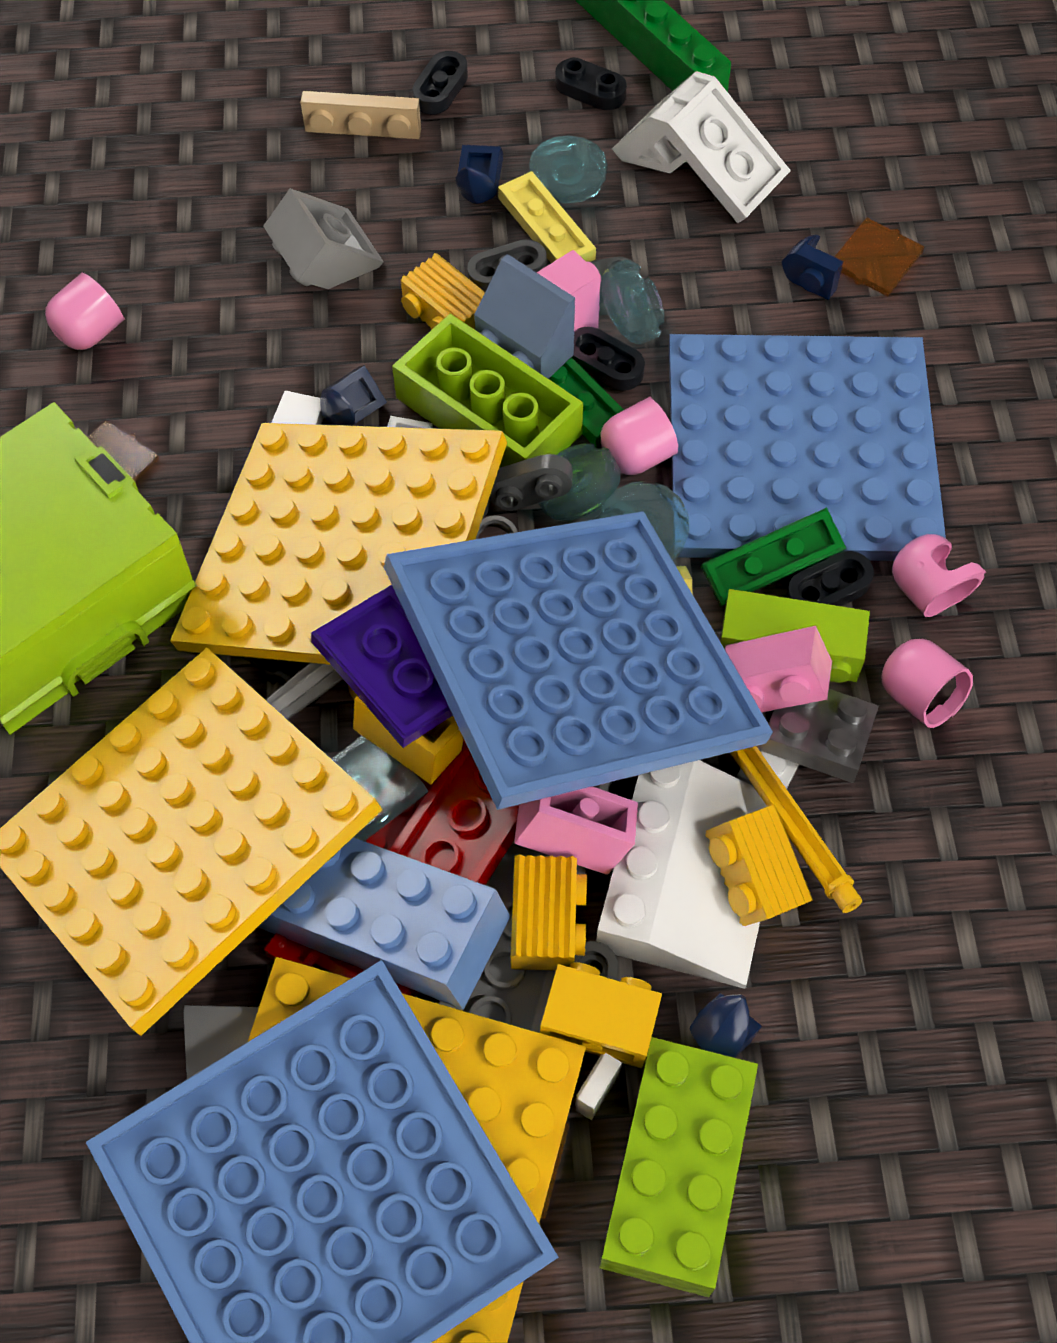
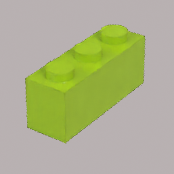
M729 589L720 642L725 649V645L816 626L832 660L830 682H857L865 661L870 611Z

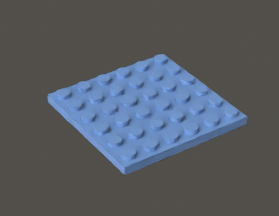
M670 334V422L678 442V453L671 457L673 557L716 558L826 507L847 548L845 551L858 552L872 561H894L905 545L915 538L926 534H935L946 538L923 337Z
M644 511L391 553L386 556L384 569L497 810L766 744L773 733Z
M382 960L86 1141L189 1343H432L559 1258Z

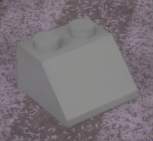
M291 188L263 226L273 241V248L283 256L290 267V275L304 286L311 284L330 289L373 271L384 262L348 208Z

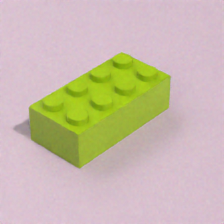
M451 313L392 365L396 398L439 429L503 431L507 445L499 468L544 454L561 456L582 435L583 402Z
M651 1037L601 1259V1269L710 1297L716 1287L758 1069L757 1063Z

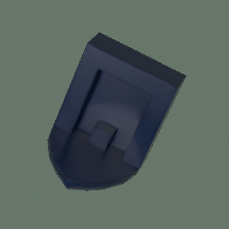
M462 145L456 185L461 195L468 201L480 204L492 199L498 193L504 156L501 146Z
M811 235L798 242L782 260V267L789 281L829 300L837 290L843 261L816 249L820 236Z
M365 365L357 367L324 389L320 397L323 418L334 425L353 426L387 403Z
M720 993L699 1012L689 1029L703 1050L736 1058L752 1042L762 1025L749 1016L746 997L742 994L724 996Z

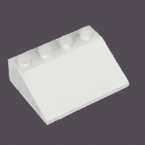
M700 760L638 775L632 798L633 801L638 802L635 845L613 869L597 930L596 941L607 945L617 956L745 989L760 922L747 926L739 923L740 916L730 907L728 901L729 888L724 884L725 878L720 875L721 868L713 862L710 856V840L705 834L706 830L765 808L767 805L752 785Z

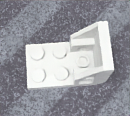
M698 71L693 73L661 100L612 148L621 161L666 173L673 172L687 161L737 223L747 218L791 171L716 77Z

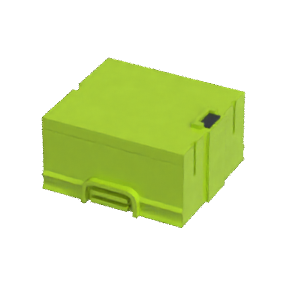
M55 402L0 437V723L11 735L68 693L73 697L79 694L74 685L81 679L86 685L135 649L132 644L134 640L138 639L143 646L148 644L149 639L147 636L183 611L191 590L197 586L192 578L178 535L159 513L155 515L151 505L139 493L136 483L102 446L97 448L79 428L76 429L72 420Z

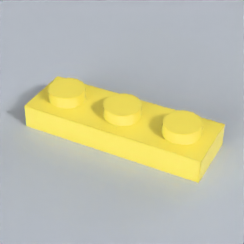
M532 171L498 186L499 200L529 237L545 248L547 259L550 263L572 250L579 254L586 262L596 260V247Z

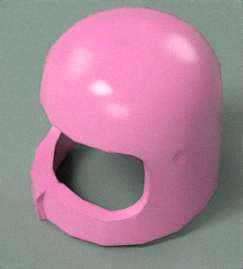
M83 272L54 295L45 309L47 324L54 335L65 345L75 350H85L93 347L125 320L119 307L106 290Z
M651 397L614 415L604 424L601 430V446L607 460L617 471L629 476L640 474L678 453V442L673 426L660 405Z
M926 534L910 541L898 553L892 567L895 582L925 617L937 615L964 600L981 584L986 573L979 564L973 562L952 571L948 570L945 563L952 549V544L946 538L935 534Z
M911 639L897 647L887 659L881 676L882 685L886 692L928 728H935L943 724L951 716L953 718L965 703L973 686V675L969 669L938 645L926 639ZM955 676L956 688L949 699L943 705L939 704L932 712L926 715V711L936 694Z

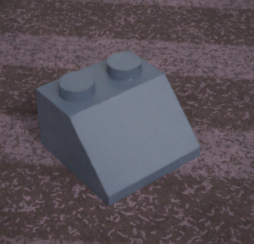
M506 254L501 259L474 314L475 330L549 379L574 355L575 297Z

